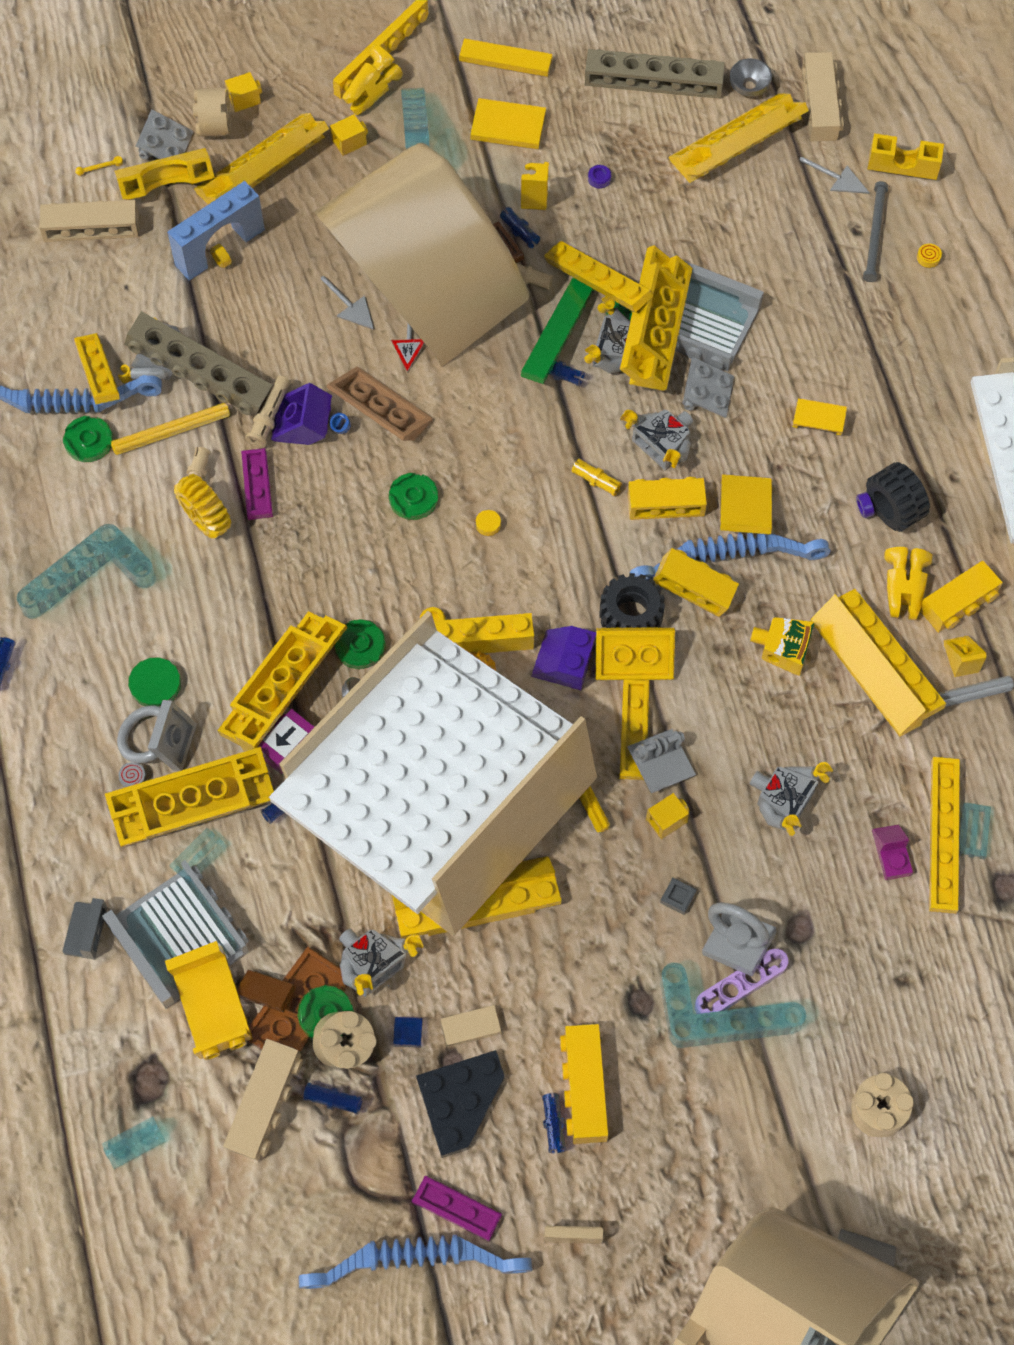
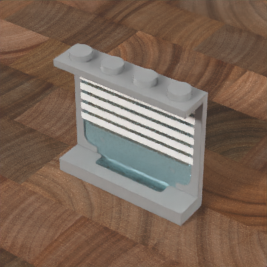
M685 261L693 269L675 351L728 372L761 307L764 292Z
M186 860L181 862L183 868L181 872L117 915L112 910L102 915L112 933L165 1009L181 1000L174 977L167 970L166 960L217 941L223 947L229 966L249 953L246 946L249 940L240 928L234 929L230 923L234 919L225 907L219 908L215 902L218 900V897L210 886L204 887L200 881L203 879L202 874L195 865L190 867Z

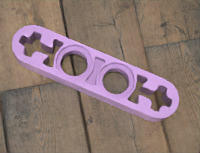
M771 949L764 954L760 962L762 966L759 964L756 969L761 978L758 983L748 982L745 978V973L737 970L702 992L695 1002L696 1014L703 1019L714 1018L782 975L788 965L786 953L780 949ZM771 957L775 960L780 958V968L773 965L767 970L769 976H766L764 968L770 964ZM727 984H732L737 988L738 995L733 998L726 997L723 994L722 988ZM714 992H717L719 1000L713 1004L712 1011L708 1008L703 1010L701 1008L703 1000L711 1002L716 998Z

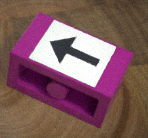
M292 709L286 715L282 714L274 725L275 727L267 733L258 745V747H261L265 762L281 775H283V771L279 765L280 762L314 728L313 725Z

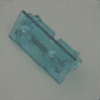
M152 1116L102 1143V1146L113 1169H116L166 1141Z

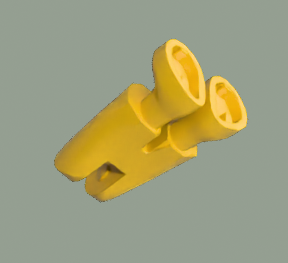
M374 45L370 49V55L374 63L372 65L369 63L363 65L342 96L345 103H352L350 109L355 115H359L371 107L389 90L388 84L391 81H399L403 76L401 68L397 64L392 63L394 58L378 45Z
M892 547L886 549L884 559L887 563L894 566V569L887 571V596L890 617L898 618L901 605H908V620H916L922 606L928 574L922 572V570L932 563L933 555L923 549H912L909 560L911 569L909 575H906L908 548Z

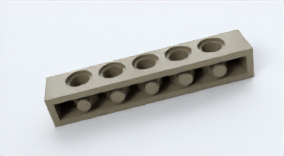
M588 49L584 86L720 99L725 62Z
M142 311L127 333L124 345L128 346L132 352L148 357L157 366L166 367L175 376L191 381L198 389L207 390L214 394L221 402L232 404L245 415L253 417L257 415L272 387V384ZM148 340H156L159 344H151ZM170 352H177L181 356L175 357ZM192 364H199L203 369H196ZM214 376H220L224 381H217ZM236 388H241L245 390L246 393L241 394L237 392Z

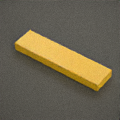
M464 38L459 61L548 77L553 54Z
M98 333L74 338L95 405L119 400V392Z
M623 679L619 779L644 780L628 746L648 738L649 680Z

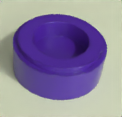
M604 165L591 167L588 172L589 184L597 189L607 187L611 182L610 169Z
M868 493L858 494L856 502L862 517L874 516L873 504Z

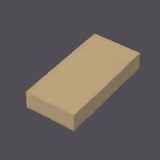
M495 1005L441 1019L447 1048L501 1034Z
M546 1226L544 1230V1242L602 1244L603 1241L602 1227Z

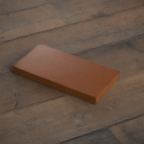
M308 946L282 980L296 987V991L285 1012L263 1006L249 1025L253 1039L248 1042L261 1051L266 1039H269L300 1052L310 1039L300 1027L297 1016L298 1007L303 996L311 989L324 985L334 986L342 991L347 988V985L343 983L340 967Z

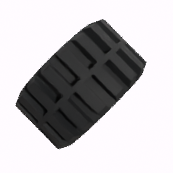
M894 462L867 479L866 491L871 499L874 511L892 530L902 532L929 514L930 503L925 487L918 476L905 464Z
M629 573V577H625L622 574L618 576V580L613 578L609 581V586L606 585L603 589V594H601L599 618H601L602 628L661 627L665 609L664 594H661L662 589L660 586H654L655 581L651 578L646 580V576L640 574V577H635V573ZM625 602H637L646 611L637 616H630L620 611L618 606Z

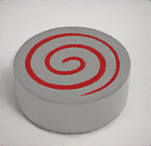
M127 763L119 771V780L124 788L146 781L145 770L139 763Z

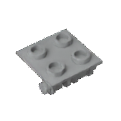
M151 109L135 147L139 148V156L142 159H148L152 155L162 159L185 153L194 131Z
M692 357L682 402L686 410H693L694 407L700 406L726 418L734 376Z
M670 729L628 746L651 794L696 776L681 747L682 742L685 740L684 734L681 731L677 732Z

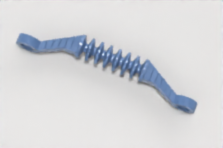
M142 375L132 382L117 387L119 400L96 405L88 388L84 389L83 396L80 395L78 388L74 389L73 396H71L69 389L64 390L63 396H61L59 389L54 390L53 396H51L49 389H45L43 396H41L39 389H35L34 396H31L29 389L12 391L0 386V400L25 413H30L32 406H34L36 413H40L42 406H44L46 413H50L51 406H54L56 413H60L61 406H64L66 413L70 412L71 406L74 407L76 413H79L81 405H83L85 413H89L91 405H93L95 413H100V411L137 393L150 397L159 395L161 393L162 381L156 376Z
M739 532L736 541H734L732 534H728L727 542H724L723 537L719 535L716 544L712 537H708L707 545H704L702 538H698L696 547L692 540H687L678 548V550L684 551L688 557L696 560V557H699L700 561L704 563L706 555H709L711 562H715L716 554H719L720 559L723 561L725 560L726 552L729 553L731 559H735L736 551L739 552L741 557H745L746 549H748L750 555L754 556L756 548L759 549L760 554L781 551L807 558L808 560L822 559L830 554L827 540L817 539L804 545L773 533H757L756 538H754L753 533H747V539H744L742 533ZM660 563L655 567L649 565L639 566L632 569L630 573H635V577H640V574L645 575L646 580L653 579Z
M457 1234L452 1236L451 1244H447L445 1236L442 1235L439 1245H436L433 1236H430L427 1246H424L422 1238L418 1237L414 1247L410 1238H406L404 1247H401L398 1239H395L393 1248H389L387 1241L383 1240L381 1249L377 1248L374 1240L327 1273L299 1275V1288L317 1289L329 1287L356 1269L371 1268L372 1271L376 1270L378 1261H382L385 1270L388 1269L390 1260H393L396 1269H399L402 1259H405L408 1268H411L414 1258L417 1259L419 1266L423 1267L424 1260L427 1257L431 1266H434L437 1257H440L442 1264L446 1265L448 1256H452L454 1264L464 1261H476L503 1274L527 1273L533 1271L531 1258L503 1260L474 1244L472 1245L467 1240L465 1241L463 1238L457 1237Z

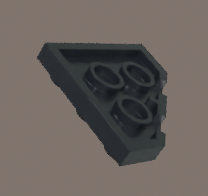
M496 1050L416 1075L441 1158L469 1150L480 1125L488 1113L492 1101L505 1079Z

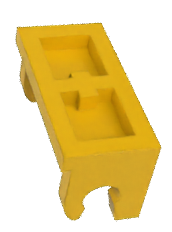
M544 162V164L528 163L525 165V169L534 170L536 173L532 175L522 174L521 209L546 210L549 162Z
M798 398L792 427L803 426L836 432V435L841 436L847 407Z

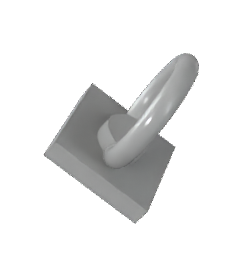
M163 700L161 707L155 705L141 707L132 712L122 723L117 737L118 749L121 755L130 762L146 763L159 758L173 771L183 770L197 723L171 700ZM156 716L157 720L148 745L149 751L143 753L133 752L128 745V735L132 727L144 717Z
M723 902L713 904L708 910V918L714 930L702 949L703 955L749 976H753L776 934V927L760 921L751 912L737 905Z

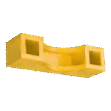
M206 148L114 170L122 199L126 200L146 196L151 190L169 183L187 182L194 184L215 178Z

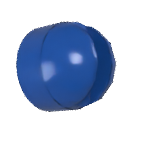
M336 413L330 419V427L336 433L344 434L350 430L351 421L345 414ZM344 419H345V420H346L345 424L343 425V427H342L340 430H338V429L342 426V424H343V422H344Z

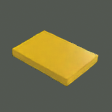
M478 98L470 140L539 149L546 107Z
M722 474L720 502L721 531L771 534L772 478Z
M596 628V680H674L675 628Z

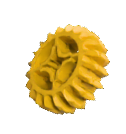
M190 474L179 480V483L174 486V493L179 504L194 525L204 535L212 539L227 532V529L231 527L230 515L222 501L212 488L208 486L206 481H203L201 477L195 474Z

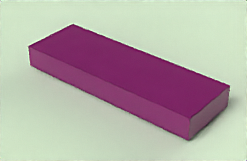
M266 448L243 450L241 455L248 520L273 517Z
M426 1175L412 1200L413 1204L488 1242L502 1217L501 1213Z

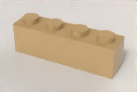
M832 52L805 53L802 73L805 102L809 110L807 112L809 140L837 141L839 131H843L844 126L843 117H839L841 98H837V94H839V80H835L837 62H833Z
M126 199L120 201L41 204L39 228L44 242L139 237V213L136 201Z
M266 1039L223 1145L224 1148L258 1162L261 1156H266L271 1144V1140H268L271 1130L278 1127L282 1113H279L282 1102H287L292 1092V1086H290L292 1077L299 1074L303 1064V1059H300L302 1054L298 1050Z

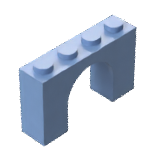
M245 181L167 232L175 266L189 281L208 269L205 255L206 245L212 235L221 227L231 223L232 228L245 242H248L265 230L259 195Z

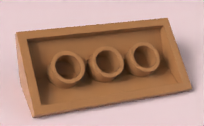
M359 367L353 368L327 385V389L403 441H414L432 422V417Z

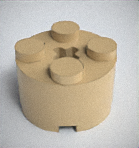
M194 89L195 103H193V116L198 118V123H196L197 137L231 135L229 113L231 106L228 89Z
M342 1011L330 1013L324 1016L314 1029L313 1050L322 1063L333 1068L349 1069L360 1066L370 1057L376 1045V1038L371 1024L364 1016L356 1012ZM340 1035L347 1036L345 1040L347 1043L346 1045L340 1044V1042L343 1040Z
M880 1073L863 1081L854 1094L851 1103L852 1118L859 1130L871 1137H890L900 1131L911 1115L914 1101L908 1088L902 1081L887 1073ZM883 1103L886 1107L880 1110L877 1105Z

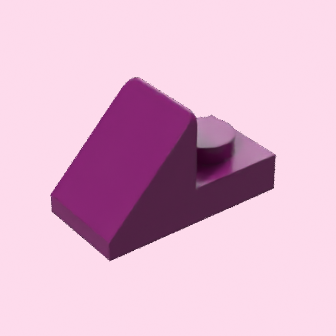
M899 824L872 829L885 881L911 876L913 870L906 848L909 838Z

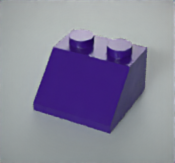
M307 383L285 394L275 415V427L272 430L271 440L274 442L310 445L324 439L328 430L327 424L331 411L332 395L312 383Z
M574 626L546 630L531 677L581 691L595 648L596 632Z

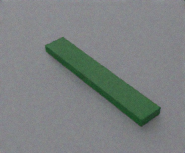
M574 277L571 279L522 368L521 377L541 384L545 383L595 289Z

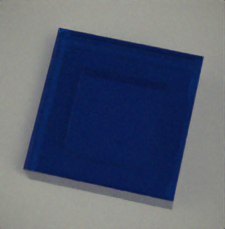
M395 1017L393 1046L421 1048L423 1018Z

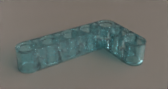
M424 87L401 89L406 149L418 143H424L429 146Z
M105 524L22 588L17 594V602L25 617L30 619L38 618L110 560L139 588H148L155 583L156 575L150 559L115 525ZM109 538H115L110 542H106V540ZM92 553L95 554V555L92 556V557H86V556L89 555V554H92ZM126 554H131L127 558H122V556ZM70 569H75L72 573H66ZM143 570H146V571H147L145 574H142V575H139V574H138L140 571H143ZM50 585H55L52 589H46ZM33 600L35 601V602H34L33 604H31V605H26V604H27L28 602H30V601H33Z
M672 962L667 964L662 970L660 987L670 1042L678 1048L794 1034L802 1028L806 1019L805 1008L797 1002L694 1015L685 968L679 963ZM668 974H676L679 976L680 981L678 983H671L667 980L666 976ZM674 1000H679L684 1004L685 1008L676 1010L670 1003ZM793 1013L798 1017L799 1022L791 1023L786 1019L785 1015ZM762 1016L767 1017L771 1020L772 1025L764 1027L758 1022V1018ZM739 1020L743 1023L744 1029L735 1030L730 1022ZM707 1023L712 1024L716 1027L717 1032L709 1034L704 1031L702 1026ZM684 1027L689 1031L690 1035L680 1037L676 1034L675 1029Z

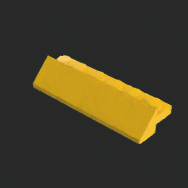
M778 93L669 156V159L686 180L691 183L737 155L744 153L754 145L763 142L766 138L780 132L785 127L799 121L802 118L801 115L809 111L806 102H793L791 94Z
M311 113L300 114L215 173V178L202 182L194 190L207 204H210L243 181L253 188L325 138L323 133L329 127L325 121H315Z
M655 245L648 247L646 250L639 281L640 285L651 291L653 297L636 313L632 312L620 370L630 377V385L663 391L667 389L693 268L678 255L669 258Z
M856 589L839 597L834 594L811 618V622H815L814 627L899 737L921 726L924 719L945 708L946 702Z
M309 611L297 627L290 625L231 702L232 712L217 730L220 736L241 746L243 751L257 748L347 629V626L326 615L322 618Z
M261 747L108 792L105 793V798L120 847H124L271 802L269 796L274 790Z
M549 856L521 862L461 929L532 914L538 909L560 905L561 897L555 877V870ZM392 895L401 938L406 939L411 935L420 936L425 934L432 936L447 932L420 911L419 914H416Z

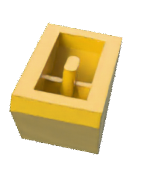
M969 636L943 640L954 677L980 672L986 659V652Z

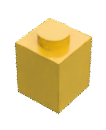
M251 72L224 80L229 92L230 103L235 112L261 104L259 94L262 93V88L258 80L254 81Z
M355 114L330 125L331 140L342 156L367 145V127L363 121L357 119Z
M672 793L647 809L646 820L662 840L688 822L689 807L682 798L678 799Z

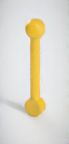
M116 156L112 161L85 168L77 167L75 173L78 176H82L85 172L111 165L121 166L123 159L120 156Z

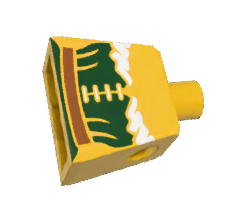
M775 617L772 619L769 631L754 627L750 642L765 645L762 654L764 661L800 676L815 622Z

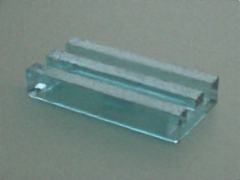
M964 802L959 837V856L965 854L971 858L977 856L979 859L985 860L987 856L991 807ZM969 810H973L970 846L966 848ZM979 811L984 812L980 850L976 849Z
M208 828L169 865L170 869L179 874L188 885L192 883V879L183 871V868L179 867L181 862L186 860L209 837L211 840L188 862L189 866L192 867L217 844L196 866L200 873H202L227 848V845Z

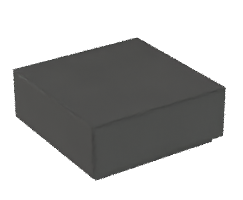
M672 878L660 903L684 915L697 889Z

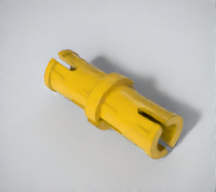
M580 458L572 467V473L589 481V485L597 486L612 496H616L622 486V482L605 474L603 469L595 468Z

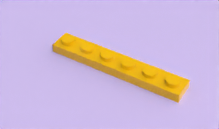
M415 0L333 79L335 96L342 99V96L365 63L371 65L374 63L370 55V49L374 45H378L390 53L398 47L405 37L410 36L420 23L427 19L429 14L428 0Z
M559 241L544 255L547 263L635 313L653 297L649 289L563 241Z
M933 757L931 760L929 911L953 914L958 912L960 759Z

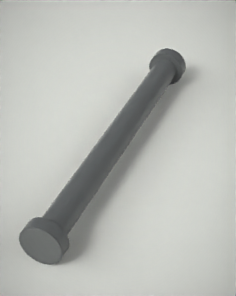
M884 181L876 182L874 185L876 196L867 267L863 273V280L866 282H875L878 276L876 272L885 193L889 187Z

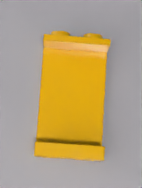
M217 941L165 961L168 972L174 977L196 1046L192 1050L198 1058H204V1060L216 1058L220 1055L221 1051L228 1048L231 1050L239 1049L247 1044L246 1041L253 1039L224 949Z

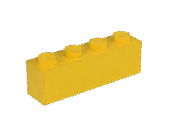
M532 613L434 621L438 632L467 652L474 653L480 650L482 653H496L534 649Z
M599 1024L565 1026V1035H560L561 1052H566L567 1063H562L563 1080H568L569 1090L564 1091L565 1108H570L571 1118L566 1119L567 1136L573 1137V1144L607 1142L608 1127Z

